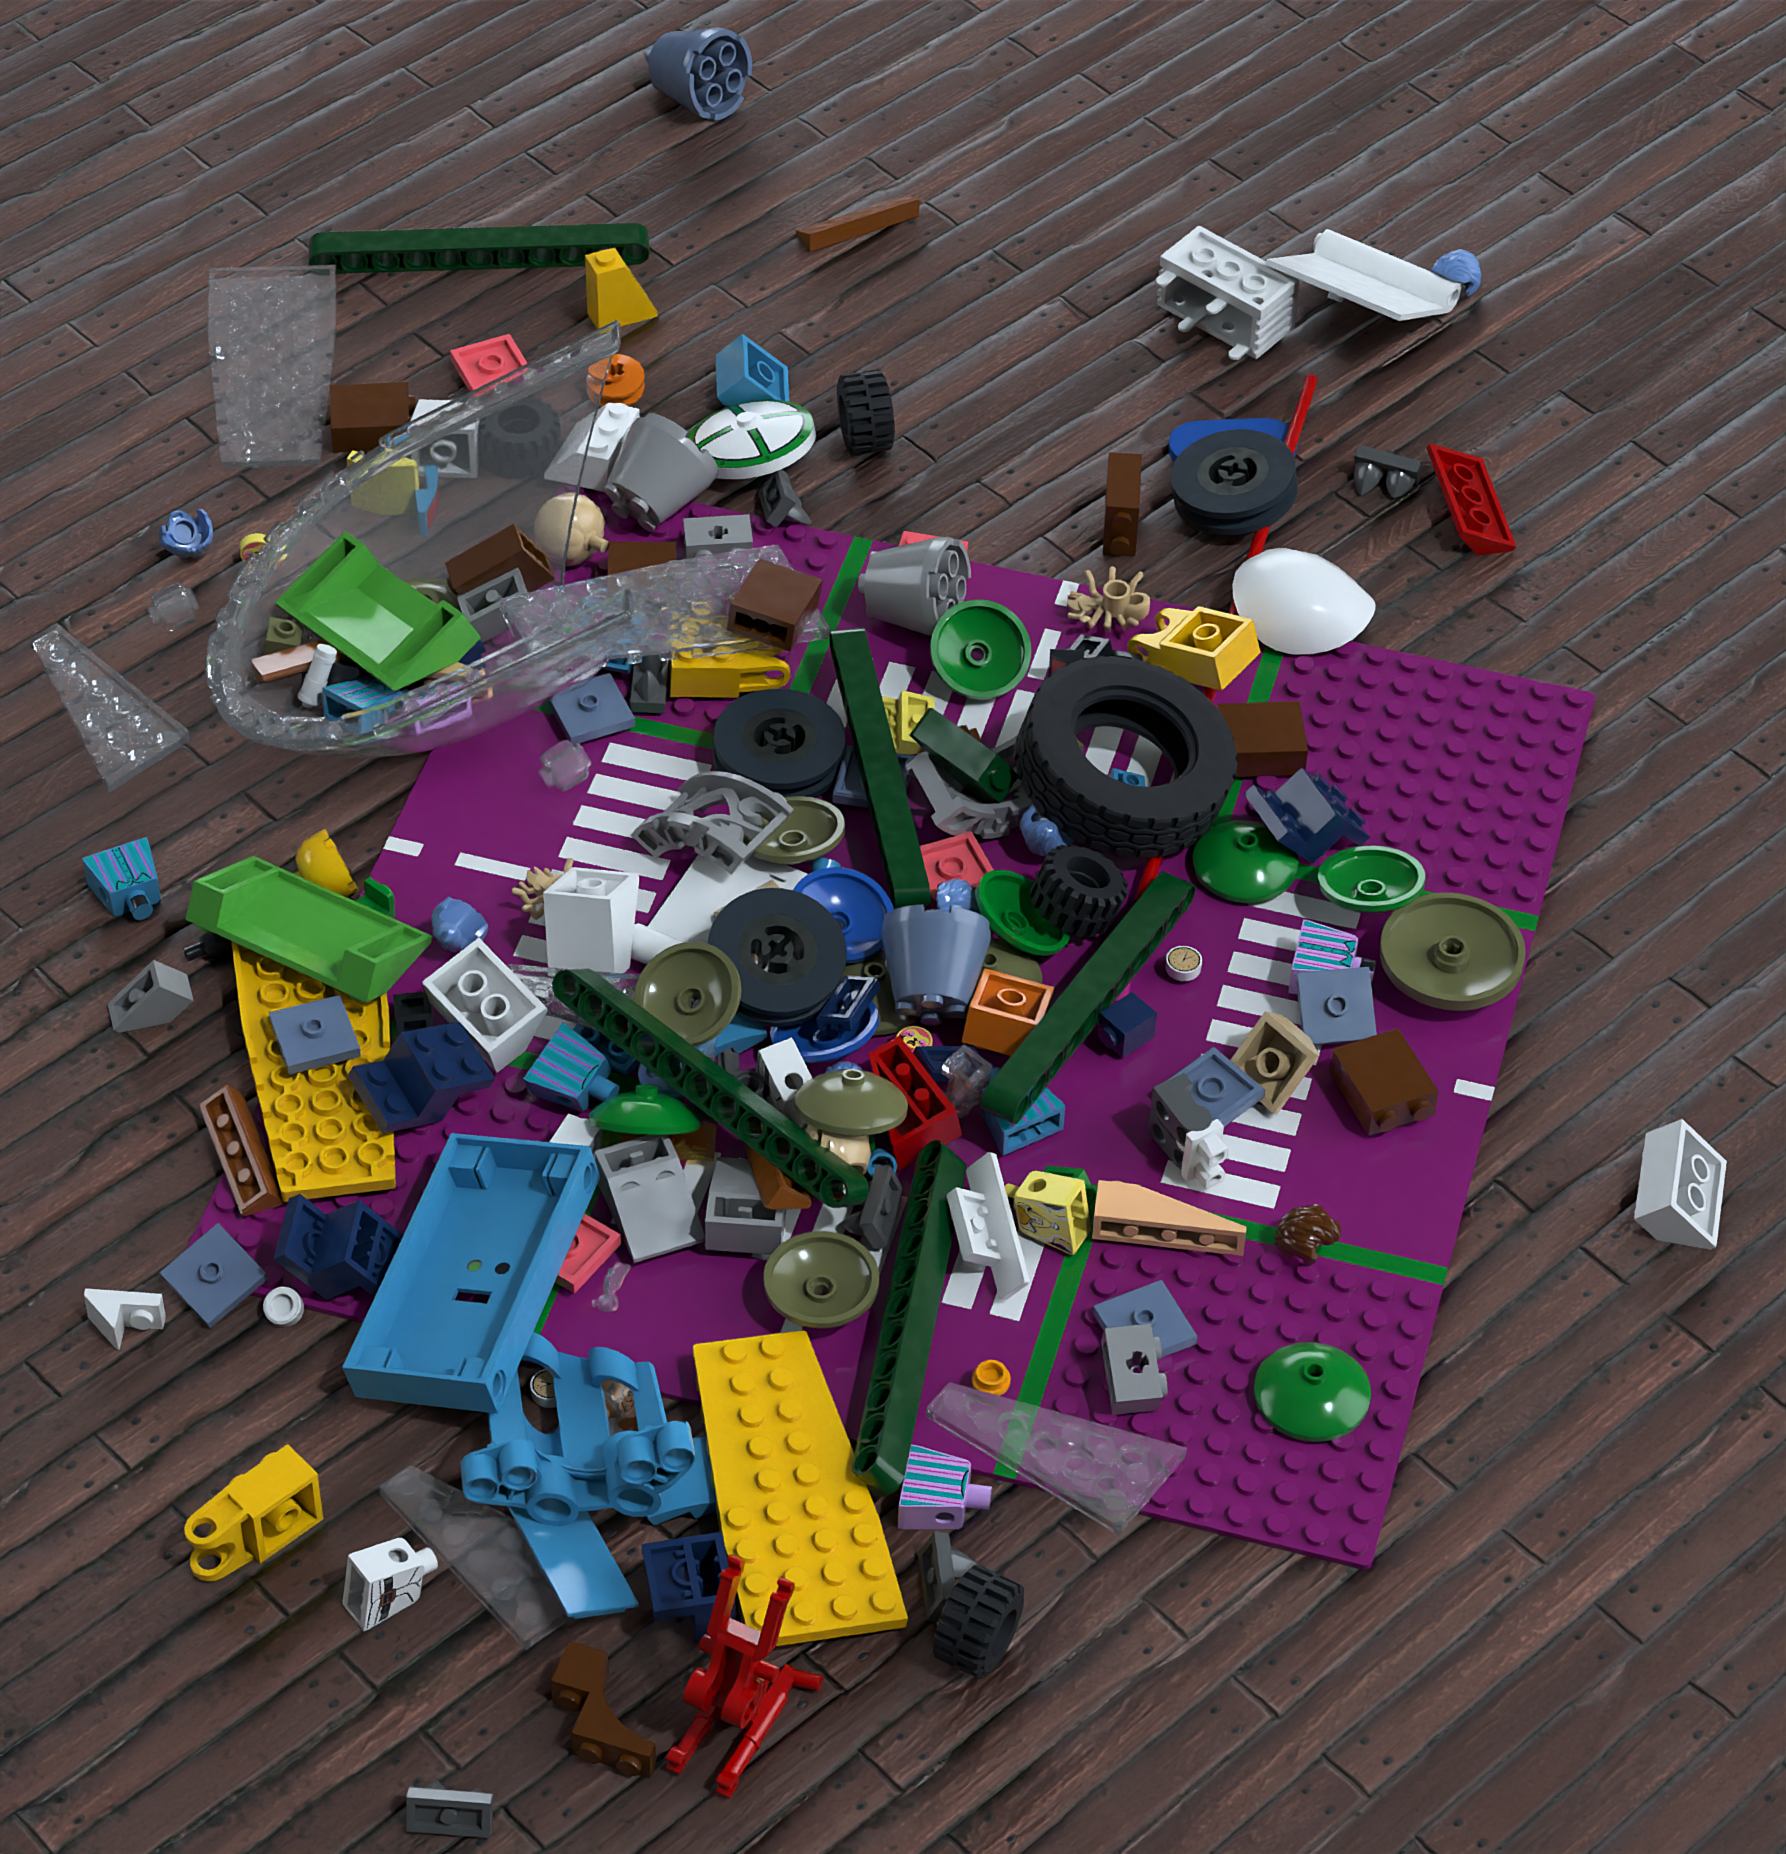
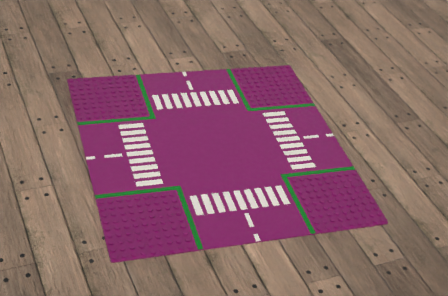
M562 483L556 496L574 493L585 495L600 508L605 521L603 539L608 542H676L675 620H728L730 604L759 558L823 579L818 607L791 652L784 650L772 657L786 662L790 668L789 681L786 685L777 689L797 690L813 695L827 703L838 714L845 728V750L847 745L853 746L831 657L830 631L864 627L882 696L898 699L903 690L934 697V709L958 727L967 725L969 730L977 728L981 739L980 742L989 749H993L1018 735L1034 694L1043 681L1048 678L1050 649H1070L1082 634L1110 639L1113 650L1128 652L1127 644L1133 636L1158 633L1154 618L1162 609L1173 608L1188 611L1196 609L1150 599V611L1143 620L1139 621V625L1136 627L1131 625L1130 630L1124 631L1117 618L1112 617L1111 631L1105 633V612H1103L1092 629L1087 628L1085 623L1080 622V619L1068 618V613L1071 611L1067 607V600H1069L1067 596L1070 595L1071 591L1093 598L1090 595L1088 585L970 561L971 578L965 579L966 596L964 601L975 599L989 600L1005 606L1022 621L1031 642L1030 665L1023 679L1013 690L994 699H971L954 692L938 677L930 658L931 636L882 620L868 618L865 594H861L858 588L859 576L862 573H866L869 556L872 551L898 547V545L782 521L778 527H775L767 522L765 517L750 514L753 538V566L687 570L683 518L748 514L689 502L657 526L653 532H649L641 527L637 519L629 515L627 519L618 516L611 508L614 502L605 492ZM609 547L605 553L596 550L591 559L584 561L580 565L569 567L559 566L548 558L555 579L528 594L529 598L513 628L484 642L483 646L486 652L481 654L487 668L482 671L487 673L495 702L492 705L472 704L475 715L474 720L440 732L369 876L379 884L387 885L393 892L396 914L394 919L433 936L434 929L431 920L433 910L436 905L448 896L461 900L475 908L476 912L480 913L488 924V932L483 942L545 1005L548 1011L526 1051L498 1073L487 1064L495 1077L489 1088L460 1093L444 1119L440 1122L394 1131L396 1187L394 1189L307 1199L325 1214L360 1200L404 1235L451 1133L550 1142L568 1113L579 1118L589 1119L590 1112L597 1105L603 1103L593 1098L587 1109L580 1112L534 1096L529 1092L523 1079L562 1022L573 1029L581 1017L554 996L552 981L556 974H549L545 913L540 919L534 920L529 912L522 910L524 904L520 896L512 894V888L521 889L519 887L520 881L529 887L527 883V870L536 874L534 867H537L543 873L544 868H548L554 876L564 874L567 858H573L572 867L639 874V887L634 926L640 923L648 927L696 859L698 853H695L693 846L684 845L681 849L663 852L656 859L631 834L649 817L663 813L681 795L678 788L686 780L702 772L716 771L713 760L714 727L722 711L738 699L729 697H670L669 669L665 713L632 712L635 717V727L576 745H570L546 701L547 691L610 673L631 710L630 701L634 666L630 673L626 674L563 662V655L571 630L576 629L581 610L586 609L607 613L606 595ZM1096 587V591L1103 596V589ZM1094 610L1093 613L1089 615L1090 618L1093 617L1096 610ZM1164 618V622L1168 626L1170 621ZM647 622L648 630L639 654H642L646 644L651 641L656 646L659 654L669 655L670 622ZM1258 639L1261 653L1222 691L1217 690L1213 705L1217 707V704L1300 701L1308 747L1306 771L1312 775L1318 772L1331 786L1336 784L1347 795L1348 800L1345 803L1349 809L1353 807L1365 819L1366 823L1363 827L1370 835V838L1362 846L1394 848L1417 859L1425 871V887L1419 897L1434 893L1465 894L1487 901L1507 914L1519 928L1525 943V961L1520 980L1514 989L1501 1000L1482 1008L1464 1011L1434 1008L1422 1004L1401 992L1386 975L1379 953L1384 925L1394 911L1367 914L1346 910L1331 902L1319 889L1318 871L1322 863L1339 851L1359 846L1344 835L1314 863L1298 854V872L1293 884L1281 895L1257 903L1230 901L1206 889L1200 883L1193 870L1192 858L1195 844L1182 851L1178 850L1176 853L1164 855L1157 876L1164 871L1194 884L1196 891L1186 913L1130 983L1129 993H1135L1157 1012L1155 1037L1122 1058L1114 1050L1107 1048L1098 1037V1022L1047 1086L1065 1105L1064 1129L1004 1156L1000 1153L981 1113L982 1090L986 1085L983 1081H961L962 1090L950 1102L957 1110L962 1136L946 1144V1146L966 1163V1169L986 1153H995L1004 1186L1010 1183L1020 1187L1030 1172H1043L1046 1166L1084 1169L1096 1192V1197L1099 1180L1121 1181L1123 1183L1140 1185L1246 1226L1244 1254L1240 1256L1092 1239L1095 1199L1089 1208L1091 1231L1073 1256L1022 1233L1019 1229L1016 1209L1011 1208L1030 1282L1016 1294L1005 1300L999 1298L990 1266L963 1260L956 1230L954 1229L911 1444L966 1459L971 1463L972 1474L1367 1570L1371 1568L1591 718L1595 695L1589 691L1349 641L1343 646L1327 652L1292 655L1276 651ZM1137 646L1138 650L1148 657L1147 651L1143 647ZM971 652V657L974 660H982L980 653ZM778 670L765 673L770 678H777L783 674ZM1191 683L1197 690L1203 691L1204 686ZM756 691L739 692V698ZM1101 726L1089 728L1076 734V738L1084 744L1083 754L1098 770L1106 775H1109L1112 768L1145 776L1146 787L1160 786L1174 780V770L1164 753L1152 742L1136 733L1117 727ZM1293 775L1235 777L1234 783L1212 827L1236 820H1250L1265 824L1244 793L1253 784L1264 792L1270 789L1275 793ZM911 776L907 798L919 845L922 846L953 837L954 835L942 831L935 825L931 815L936 811L918 779ZM834 784L829 790L816 798L831 803L841 811L845 821V833L840 843L829 853L822 856V858L838 862L841 868L852 869L865 874L877 882L890 898L869 809L832 803ZM965 788L961 792L973 797ZM982 802L984 804H995L989 802ZM728 804L715 805L708 808L704 813L697 809L694 812V816L704 818L712 814L730 815ZM1020 826L1010 829V835L997 838L982 839L980 834H973L994 870L1012 871L1034 881L1045 857L1029 851ZM1076 840L1074 841L1073 845L1090 848V850L1097 851L1103 854L1106 859L1114 862L1115 867L1123 872V878L1127 880L1128 894L1110 928L1104 934H1096L1095 937H1088L1086 935L1080 937L1070 933L1068 943L1059 953L1049 956L1032 955L1040 967L1042 984L1055 987L1049 1009L1133 907L1148 858L1113 855V853H1105ZM813 861L787 866L810 874ZM363 888V890H362V892H361L359 898H360L362 895L365 894V893H364V888ZM535 893L527 894L529 899L538 897ZM544 902L534 906L536 911L541 908ZM930 905V907H925L924 911L938 910V908L933 909L932 905ZM1303 919L1355 935L1358 938L1356 957L1376 960L1373 981H1371L1376 1033L1381 1034L1399 1028L1439 1091L1435 1115L1429 1116L1423 1121H1413L1398 1126L1388 1132H1379L1368 1136L1329 1073L1332 1049L1349 1043L1314 1045L1319 1057L1277 1115L1273 1114L1261 1102H1258L1224 1127L1222 1142L1228 1148V1156L1222 1163H1219L1225 1171L1224 1180L1208 1189H1205L1197 1178L1186 1182L1181 1176V1170L1148 1133L1153 1087L1167 1081L1213 1047L1231 1060L1265 1011L1285 1016L1301 1030L1298 995L1288 992L1291 969ZM990 929V931H991V938L1000 939V938H998V937L994 934V932ZM434 936L430 945L387 991L390 1049L397 1039L393 995L424 992L425 989L422 981L461 952L443 949ZM1189 946L1200 953L1202 967L1200 974L1195 979L1179 981L1168 975L1165 969L1166 956L1172 948ZM631 958L630 968L616 981L611 982V984L634 1001L636 984L646 964ZM701 1000L694 1001L692 1008L697 1007ZM431 1004L433 1025L449 1024ZM919 1018L910 1025L926 1029L932 1036V1046H973L962 1042L966 1020L962 1018H942L940 1025L922 1024ZM764 1026L769 1035L768 1038L738 1054L740 1071L756 1072L758 1050L772 1045L770 1037L771 1026ZM899 1031L886 1035H873L862 1048L844 1058L826 1063L806 1064L812 1078L824 1074L829 1066L832 1067L839 1061L855 1063L862 1070L872 1073L868 1053L895 1039ZM975 1047L989 1070L996 1067L1002 1068L1010 1059V1056ZM716 1056V1057L712 1058L711 1060L714 1061V1062L717 1064V1056ZM639 1066L627 1076L611 1068V1073L607 1079L619 1085L618 1094L636 1091V1085H640L638 1076ZM938 1081L935 1083L944 1093L948 1090L951 1081ZM686 1097L681 1098L682 1101L695 1109V1104ZM258 1102L252 1118L277 1179ZM702 1119V1127L700 1129L687 1133L668 1134L679 1157L705 1235L708 1195L717 1157L748 1159L742 1140L717 1121ZM602 1129L603 1148L647 1136V1134H630ZM888 1131L874 1134L875 1149H886L894 1156ZM889 1159L874 1160L872 1163L889 1162ZM916 1162L899 1172L898 1169L896 1170L895 1175L904 1190L886 1248H872L866 1236L851 1233L843 1226V1221L855 1212L864 1209V1206L831 1208L808 1192L812 1202L809 1208L787 1209L783 1242L807 1232L829 1231L855 1239L866 1247L874 1257L879 1270L877 1296L864 1314L847 1324L831 1328H813L794 1323L779 1314L770 1304L764 1290V1269L771 1254L705 1250V1242L634 1263L621 1236V1245L575 1294L556 1282L554 1283L533 1332L543 1336L552 1343L558 1352L589 1359L588 1351L591 1348L605 1347L622 1353L635 1363L649 1361L654 1365L661 1397L701 1406L700 1394L697 1391L695 1380L694 1359L692 1360L694 1344L804 1330L808 1334L849 1442L857 1445ZM868 1171L863 1175L867 1181L873 1179ZM224 1172L186 1249L219 1223L269 1277L250 1296L265 1299L273 1289L289 1287L295 1290L302 1298L304 1309L363 1323L375 1297L362 1287L358 1286L326 1300L274 1260L288 1202L275 1208L243 1216L239 1211ZM965 1174L963 1189L971 1191L967 1174ZM597 1183L585 1214L620 1234ZM1317 1204L1323 1207L1334 1220L1339 1221L1342 1236L1333 1245L1317 1246L1316 1253L1319 1255L1317 1261L1311 1266H1304L1301 1258L1297 1256L1286 1257L1280 1253L1278 1247L1274 1244V1234L1279 1220L1292 1208ZM1162 1280L1195 1331L1197 1344L1157 1360L1159 1373H1165L1168 1389L1167 1396L1162 1398L1159 1410L1112 1415L1101 1345L1104 1331L1093 1315V1306ZM458 1292L455 1300L487 1304L490 1295ZM1317 1342L1336 1347L1352 1356L1364 1369L1371 1387L1370 1405L1363 1421L1350 1433L1337 1439L1322 1442L1295 1439L1276 1430L1263 1418L1254 1399L1256 1373L1262 1362L1270 1354L1290 1344ZM521 1360V1361H520V1362H522V1363H526V1364H530V1365L542 1367L541 1365H539V1364H537V1363H534V1362H531V1361H527V1360ZM997 1360L1004 1364L1009 1371L1011 1377L1010 1387L1003 1395L985 1397L974 1390L972 1386V1373L981 1362ZM1138 1367L1134 1368V1373H1141L1142 1368L1139 1371L1137 1370Z

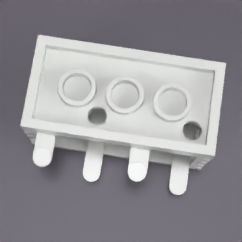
M1197 226L1160 256V266L1163 268L1159 270V276L1156 278V284L1161 287L1157 291V295L1160 296L1157 299V305L1184 319L1178 325L1180 331L1189 332L1196 326L1233 346L1228 355L1230 359L1239 360L1244 354L1258 359L1294 329L1300 280L1265 265L1266 261L1207 229Z

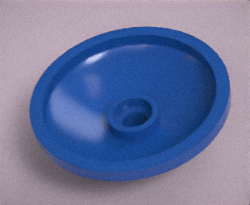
M830 867L819 869L806 875L794 887V891L803 893L822 904L836 919L846 942V963L865 961L877 955L884 948L881 937L884 915L894 909L886 892L873 879L852 869Z
M872 1001L852 1031H845L844 1025L839 1030H832L830 1024H828L826 1029H818L816 1021L818 1015L796 1025L771 1026L770 1037L772 1045L792 1038L806 1064L832 1062L862 1048L876 1032L879 1025V1015L877 1007Z

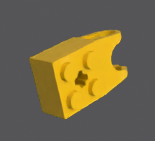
M1200 606L1194 611L1173 608L1162 609L1154 618L1158 633L1135 635L1127 644L1128 652L1142 655L1144 662L1169 670L1189 683L1220 691L1261 653L1253 619ZM1164 618L1170 621L1168 626L1165 624ZM1137 646L1143 647L1147 651L1148 657L1144 656Z
M670 620V697L739 698V692L777 689L786 685L789 681L790 668L786 662L772 657L783 652V649L727 631L728 620ZM773 670L783 673L777 678H770L765 675L767 671Z
M287 1444L277 1452L266 1455L260 1464L247 1473L232 1479L228 1486L194 1512L186 1521L184 1527L185 1538L195 1548L190 1557V1567L194 1576L204 1581H217L254 1559L261 1564L322 1521L324 1518L318 1473ZM204 1523L211 1524L207 1537L200 1538L193 1534L194 1529L198 1525ZM208 1555H215L221 1559V1563L214 1569L207 1570L198 1565Z

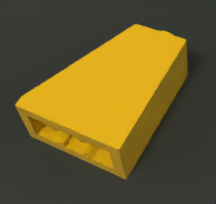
M615 247L585 255L587 314L599 333L658 317L657 310Z

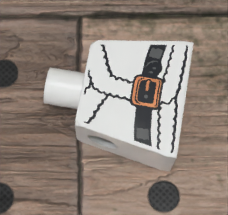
M789 1038L758 1050L756 1072L762 1076L765 1082V1101L802 1129L808 1127L807 1123L795 1110V1095L797 1090L810 1080L812 1076L794 1040Z
M396 1538L348 1555L342 1604L363 1631L371 1629L415 1603L420 1598L422 1577L438 1568L434 1552L426 1547L415 1553L405 1539Z

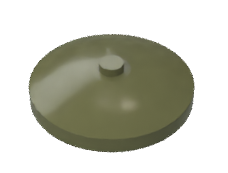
M1434 893L1420 896L1405 907L1395 910L1390 915L1382 931L1379 953L1386 975L1408 997L1434 1008L1464 1011L1491 1005L1508 995L1520 980L1526 950L1519 928L1507 914L1496 906L1470 895Z

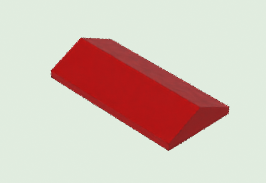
M1429 443L1426 449L1458 534L1477 555L1514 551L1517 546L1483 459Z

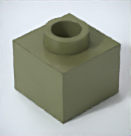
M270 617L263 656L300 646L304 625L299 622Z

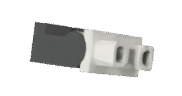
M1182 1073L1153 1087L1148 1133L1181 1170V1176L1186 1182L1197 1178L1204 1188L1208 1189L1224 1180L1225 1171L1219 1165L1228 1156V1148L1222 1142L1224 1126L1218 1119L1212 1121L1210 1112L1194 1101L1191 1097L1192 1082L1185 1073Z

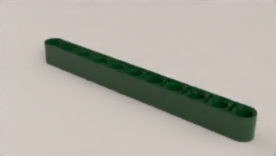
M638 223L320 232L314 234L309 240V267L318 274L585 266V255L614 247L626 265H638L644 263L649 258V233L645 226Z
M865 628L830 631L831 657L893 909L922 904L924 907H930L929 881Z
M1164 871L1159 873L989 1083L981 1100L982 1110L1014 1125L1023 1118L1097 1025L1100 1013L1116 1001L1186 913L1195 895L1196 886Z
M589 968L566 969L556 973L552 981V990L554 996L560 1002L825 1205L831 1208L856 1206L866 1200L869 1193V1185L866 1178L834 1152L829 1151L830 1149L822 1147L820 1142L812 1139L809 1133L598 973ZM816 1164L818 1167V1173L814 1171ZM843 1184H844V1186H845V1188H846V1194H845V1195H844V1192H843Z
M933 1140L927 1143L917 1157L852 1464L853 1473L882 1496L894 1493L903 1482L955 1229L946 1195L956 1187L963 1189L966 1174V1163L940 1140Z

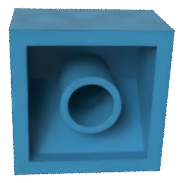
M741 334L716 354L717 398L724 406L729 407L739 403L768 399L789 402L788 367L745 335Z

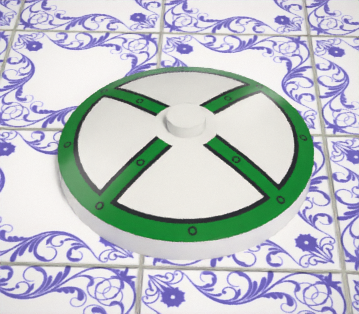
M768 399L739 403L718 410L701 420L690 431L687 438L695 443L700 452L702 449H707L712 455L719 471L716 478L746 479L773 473L799 460L812 447L816 431L813 418L804 407L788 401Z

